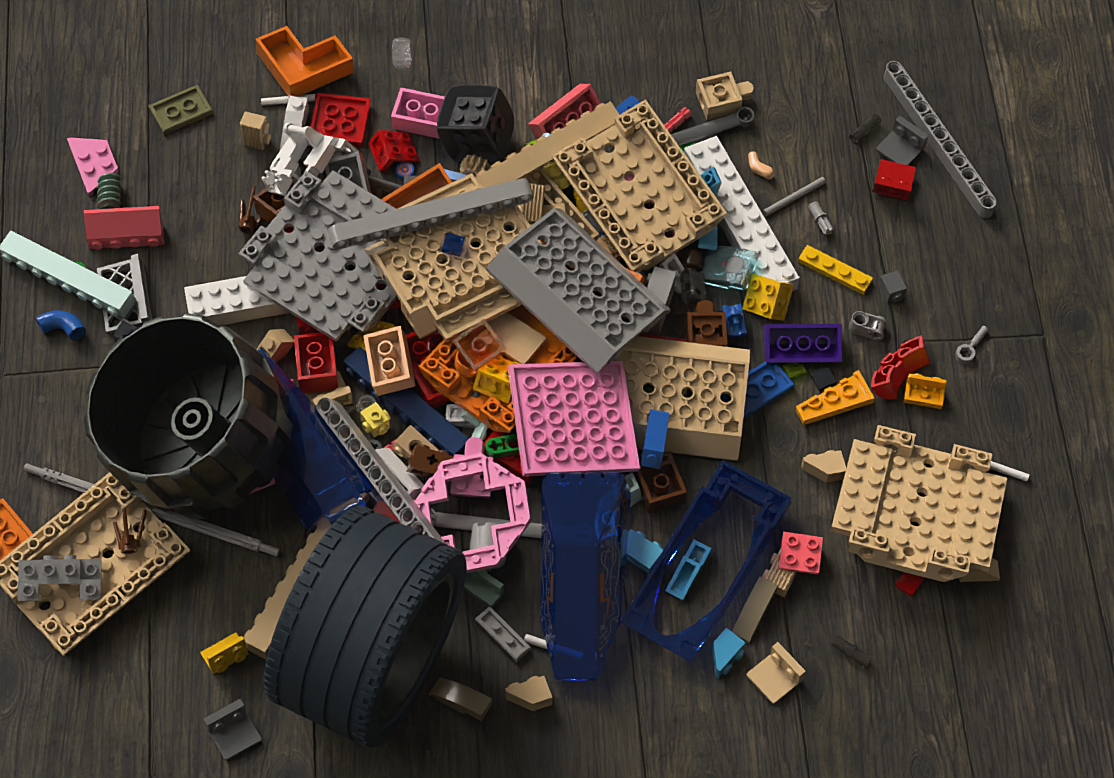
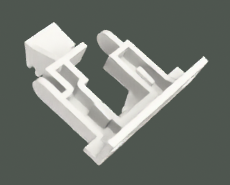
M286 123L283 130L289 138L272 162L270 171H265L267 177L263 176L262 181L269 193L285 196L292 181L300 179L294 172L299 166L297 162L307 145L312 146L313 149L303 164L308 167L306 171L315 177L324 171L335 151L346 153L359 151L346 139L323 135L309 126L299 127L294 126L292 123Z

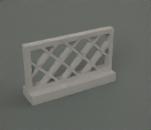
M138 254L131 255L130 260L97 268L98 275L102 277L103 273L111 271L113 275L109 280L112 282L117 276L124 278L119 284L122 287L128 281L133 283L130 291L134 292L136 302L124 318L118 315L113 316L107 309L103 308L107 334L115 333L122 321L138 327L152 319L144 263ZM130 266L131 270L126 276L120 273L123 268ZM132 313L138 315V320L130 322L127 319ZM114 318L121 320L117 326L110 327V323Z

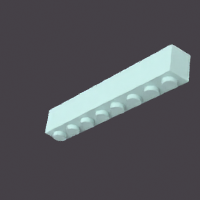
M10 231L0 244L1 257L9 263L13 261L21 269H28L35 276L46 278L52 285L58 284L66 292H74L80 299L92 301L93 305L100 309L102 307L107 309L113 316L119 315L124 318L136 302L132 291L13 231Z

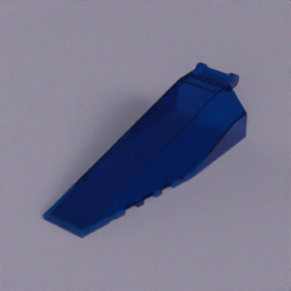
M260 348L258 351L267 359L269 365L285 386L290 398L287 417L293 424L290 445L277 459L276 464L280 469L274 476V479L308 533L311 534L313 533L314 526L324 515L332 526L346 511L357 506H367L360 494L372 492L374 497H376L378 492L320 415L317 408L271 357ZM354 498L356 500L335 514H331L330 511Z

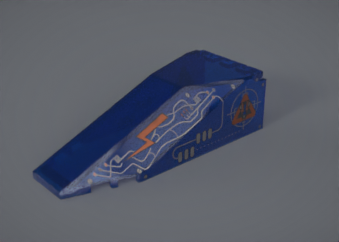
M548 472L545 478H543L540 621L556 680L596 681L605 661L604 656L609 645L613 643L612 638L617 627L621 624L631 492L624 474L619 472H605L604 478H602V472H585L584 478H582V472H565V478H563L562 472Z

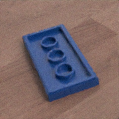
M764 362L748 372L743 419L794 389V383L777 363ZM722 394L720 399L727 403L731 401V396L729 394Z

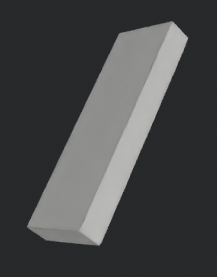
M490 606L475 618V622L515 662L519 661L531 650V647Z

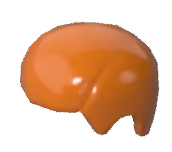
M460 349L455 356V369L463 377H476L478 369L484 363L481 356L474 353L473 350L464 352L463 349Z

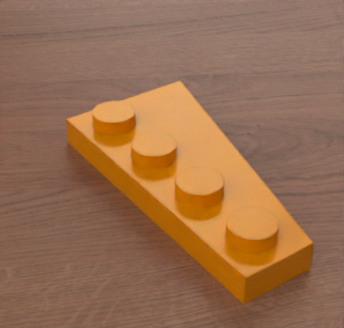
M857 370L848 379L845 377L836 386L828 387L824 390V393L818 396L815 395L796 406V412L802 424L806 425L874 403V396L860 371Z

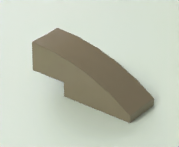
M762 577L758 578L732 630L735 635L747 643H750L777 591V584Z
M441 677L438 678L429 693V696L462 714L467 713L480 721L483 720L492 706V698L465 685Z

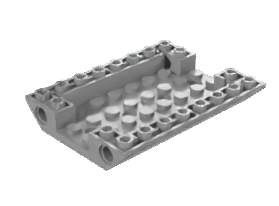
M553 208L504 246L485 269L596 374L618 357L625 346L643 330L647 332L671 311L560 208ZM538 240H544L546 245L540 244ZM565 265L572 266L574 270H568ZM593 291L600 292L602 296H596ZM621 317L628 318L630 322L622 321Z

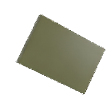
M198 85L148 105L164 135L213 114L212 108Z

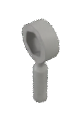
M986 326L981 327L971 340L970 345L963 344L957 348L955 357L959 363L969 364L973 361L975 357L974 346H977L989 331ZM968 351L971 356L962 357L960 352Z

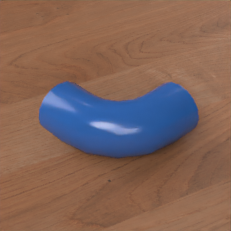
M53 310L35 317L43 334L54 329H62L71 340H77L86 333L83 323L74 314L67 311Z

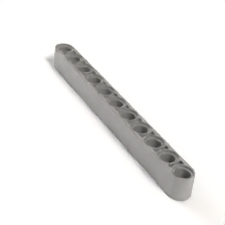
M897 61L889 62L884 74L885 82L917 128L929 135L928 144L977 214L982 218H990L996 206L995 197L902 65Z
M523 178L335 224L328 228V234L332 247L339 250L530 202L534 196L528 180Z
M322 397L317 403L318 412L399 521L419 532H422L424 529L423 534L445 543L342 405L328 397Z

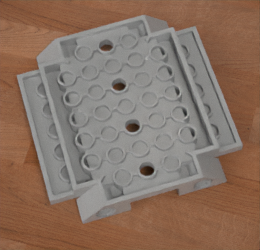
M333 170L322 184L319 178L305 171L284 197L285 206L268 227L260 226L238 253L239 256L255 265L243 282L246 286L337 342L346 330L349 331L352 326L361 332L375 327L397 299V295L387 279L383 280L365 252L366 248L382 241V239L337 250L332 247L328 228L335 224L396 210V208ZM287 227L294 228L292 233H286L284 230ZM320 245L325 247V249L322 252H317L314 250L317 246ZM352 264L356 268L353 271H347L345 267ZM406 274L403 278L409 281L414 276ZM382 283L386 285V288L378 290L376 286Z

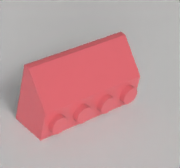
M579 84L528 123V126L535 138L538 139L544 133L550 134L558 127L560 129L566 127V123L572 119H575V121L580 119V116L587 111L591 113L601 102L591 84Z
M159 206L84 210L86 239L89 249L100 250L102 248L118 249L121 247L136 248L139 246L164 245V224Z

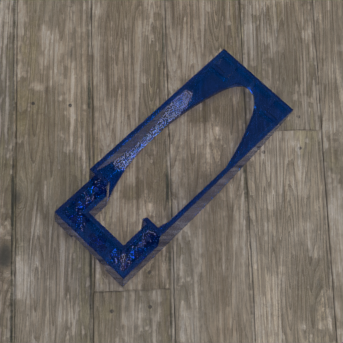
M722 460L706 488L703 486L700 488L620 623L691 663L754 568L791 506V497ZM731 491L762 507L758 516H753L754 531L747 559L724 598L707 615L682 632L667 636L658 632L654 626V611L658 593L673 558L687 538L704 521L721 509Z

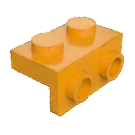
M909 374L903 403L942 409L947 381L939 377L931 378L921 374Z

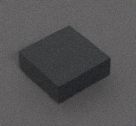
M829 367L812 372L810 376L818 391L832 387L837 383Z

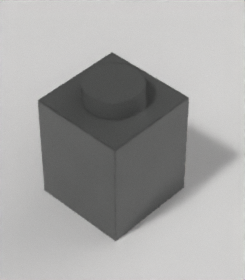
M898 270L880 276L878 287L886 302L901 301L905 297L907 288Z

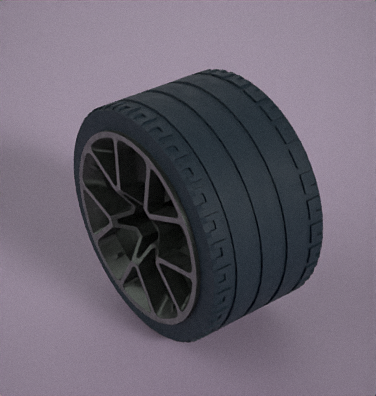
M357 506L346 511L333 523L311 553L281 612L270 643L264 669V690L268 700L364 747L371 749L384 743L398 728L415 703L448 637L458 610L466 579L467 563L464 553L365 506Z

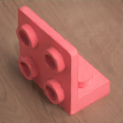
M783 532L779 569L818 575L823 537Z

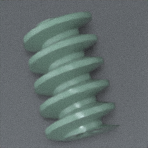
M105 173L98 178V209L120 208V175Z

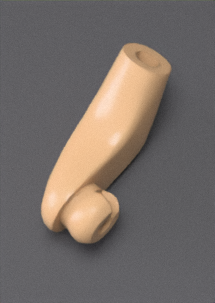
M756 152L748 154L749 166L752 172L768 180L774 177V170L770 166L761 163Z

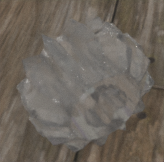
M408 38L393 40L392 60L395 67H410L412 63V46Z

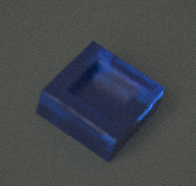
M447 233L442 246V253L460 257L466 237Z

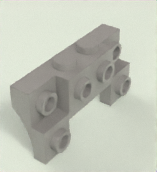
M64 555V559H56V556H43V560H18V601H39V584H80V600H100L102 559H77V555Z

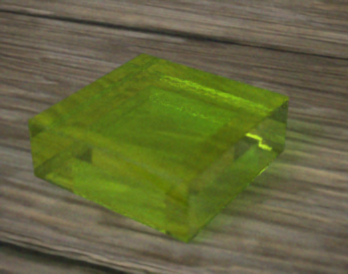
M802 362L781 363V368L790 380L806 375Z

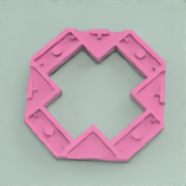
M481 453L442 461L438 466L437 472L432 478H429L416 500H413L433 526L430 504L449 500L447 482L484 474L487 492L506 488L510 522L491 526L494 545L463 551L467 563L466 573L498 567L532 521L525 481L514 476ZM453 535L441 537L446 545L456 548Z

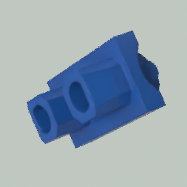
M741 304L733 306L723 305L722 311L726 313L727 337L739 339L741 336H746L747 332Z

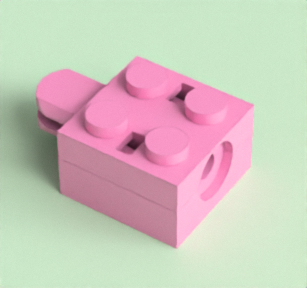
M477 437L469 438L465 444V455L454 454L453 459L478 453L484 455L483 441ZM487 457L488 459L494 462L493 457ZM484 474L451 481V496L491 499V491L487 492L485 488Z

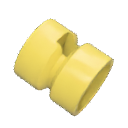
M556 162L542 169L560 190L571 185Z

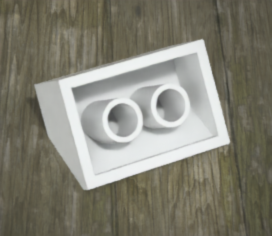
M390 448L376 449L375 451L412 500H416L422 492L421 489L424 484L414 474L406 472L407 466ZM361 470L355 479L368 490V493L376 501L381 500L385 502Z

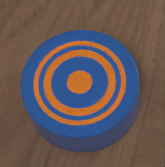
M409 162L399 163L396 166L397 177L400 180H404V176H414L413 165Z

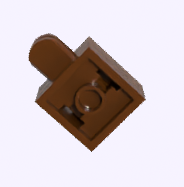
M709 300L698 302L696 312L687 313V342L727 347L726 313L714 312V305Z

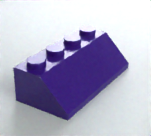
M765 324L763 326L765 362H842V324Z

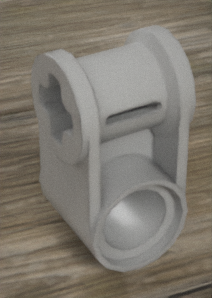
M857 311L852 315L849 330L855 335L880 341L884 337L883 329L887 325V320L881 316Z

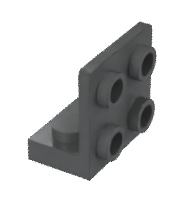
M899 116L895 120L893 131L876 147V151L891 162L909 166L926 148L929 135Z
M241 699L204 718L208 732L226 761L262 741L247 715Z

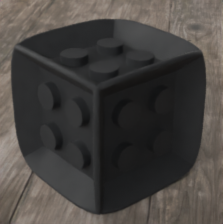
M457 85L451 87L445 95L437 120V133L448 155L457 162H462L467 155L473 156L474 154L478 157L481 156L482 159H487V163L502 161L508 150L514 130V114L502 90L491 85Z

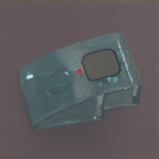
M717 246V250L707 249L703 259V268L698 272L695 280L726 289L733 287L746 291L759 257L756 251L737 247Z

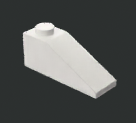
M289 97L284 125L292 123L294 126L305 127L309 114L308 98ZM284 130L282 132L280 150L289 138Z

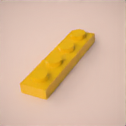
M809 245L805 247L798 258L799 263L862 295L865 294L873 280V277Z

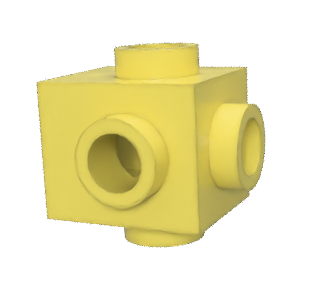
M377 402L360 412L362 427L367 433L370 432L374 438L385 434L390 428V415L385 409L382 410Z

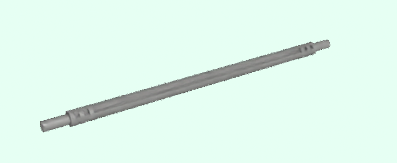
M27 463L24 466V471L38 475L41 479L85 493L94 485L48 468L42 469ZM142 501L159 519L256 552L262 551L274 556L279 555L280 549L264 544L261 540L199 519H190L172 510L164 512Z

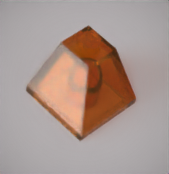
M482 319L452 340L474 371H477L506 350V347L485 319Z

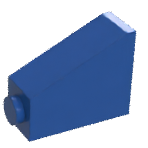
M650 409L643 443L641 466L661 468L669 412Z

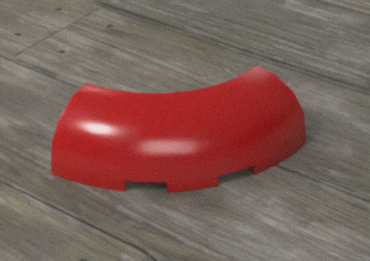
M922 335L904 342L900 345L899 350L893 354L889 353L883 358L878 371H874L871 388L877 396L883 399H897L898 389L905 378L915 370L931 364Z

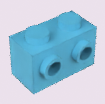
M630 529L617 547L619 549L618 554L620 551V556H622L623 552L626 560L651 575L664 558L663 547L655 541L652 543L647 540V537L642 532H635Z

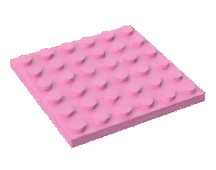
M612 361L598 374L584 362L511 364L508 366L523 476L639 471L640 465L623 361Z

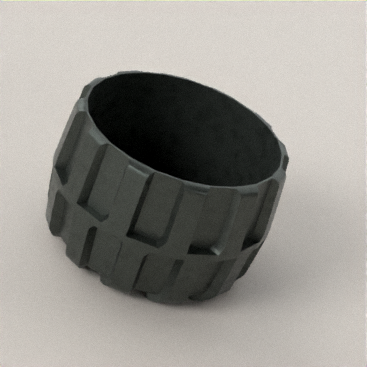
M186 313L182 317L164 319L160 316L146 321L142 327L124 339L120 338L107 351V357L97 373L92 375L86 391L89 398L87 415L84 417L86 436L98 449L97 459L130 493L164 512L172 509L190 519H206L211 510L224 507L234 511L248 503V495L255 488L264 487L272 481L280 469L276 464L279 455L285 452L291 442L293 424L287 417L290 398L284 384L271 368L267 359L251 343L226 326L219 327L203 315Z

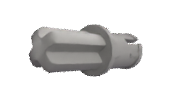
M818 202L811 203L808 209L815 218L814 222L819 225L824 235L831 234L833 227L827 219V213L823 212Z

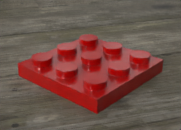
M317 93L310 127L323 135L346 139L352 146L362 147L371 98Z

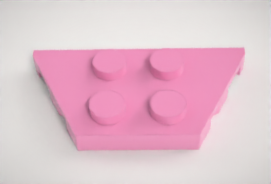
M67 138L88 196H92L94 194L93 191L98 186V178L102 174L119 173L107 140Z

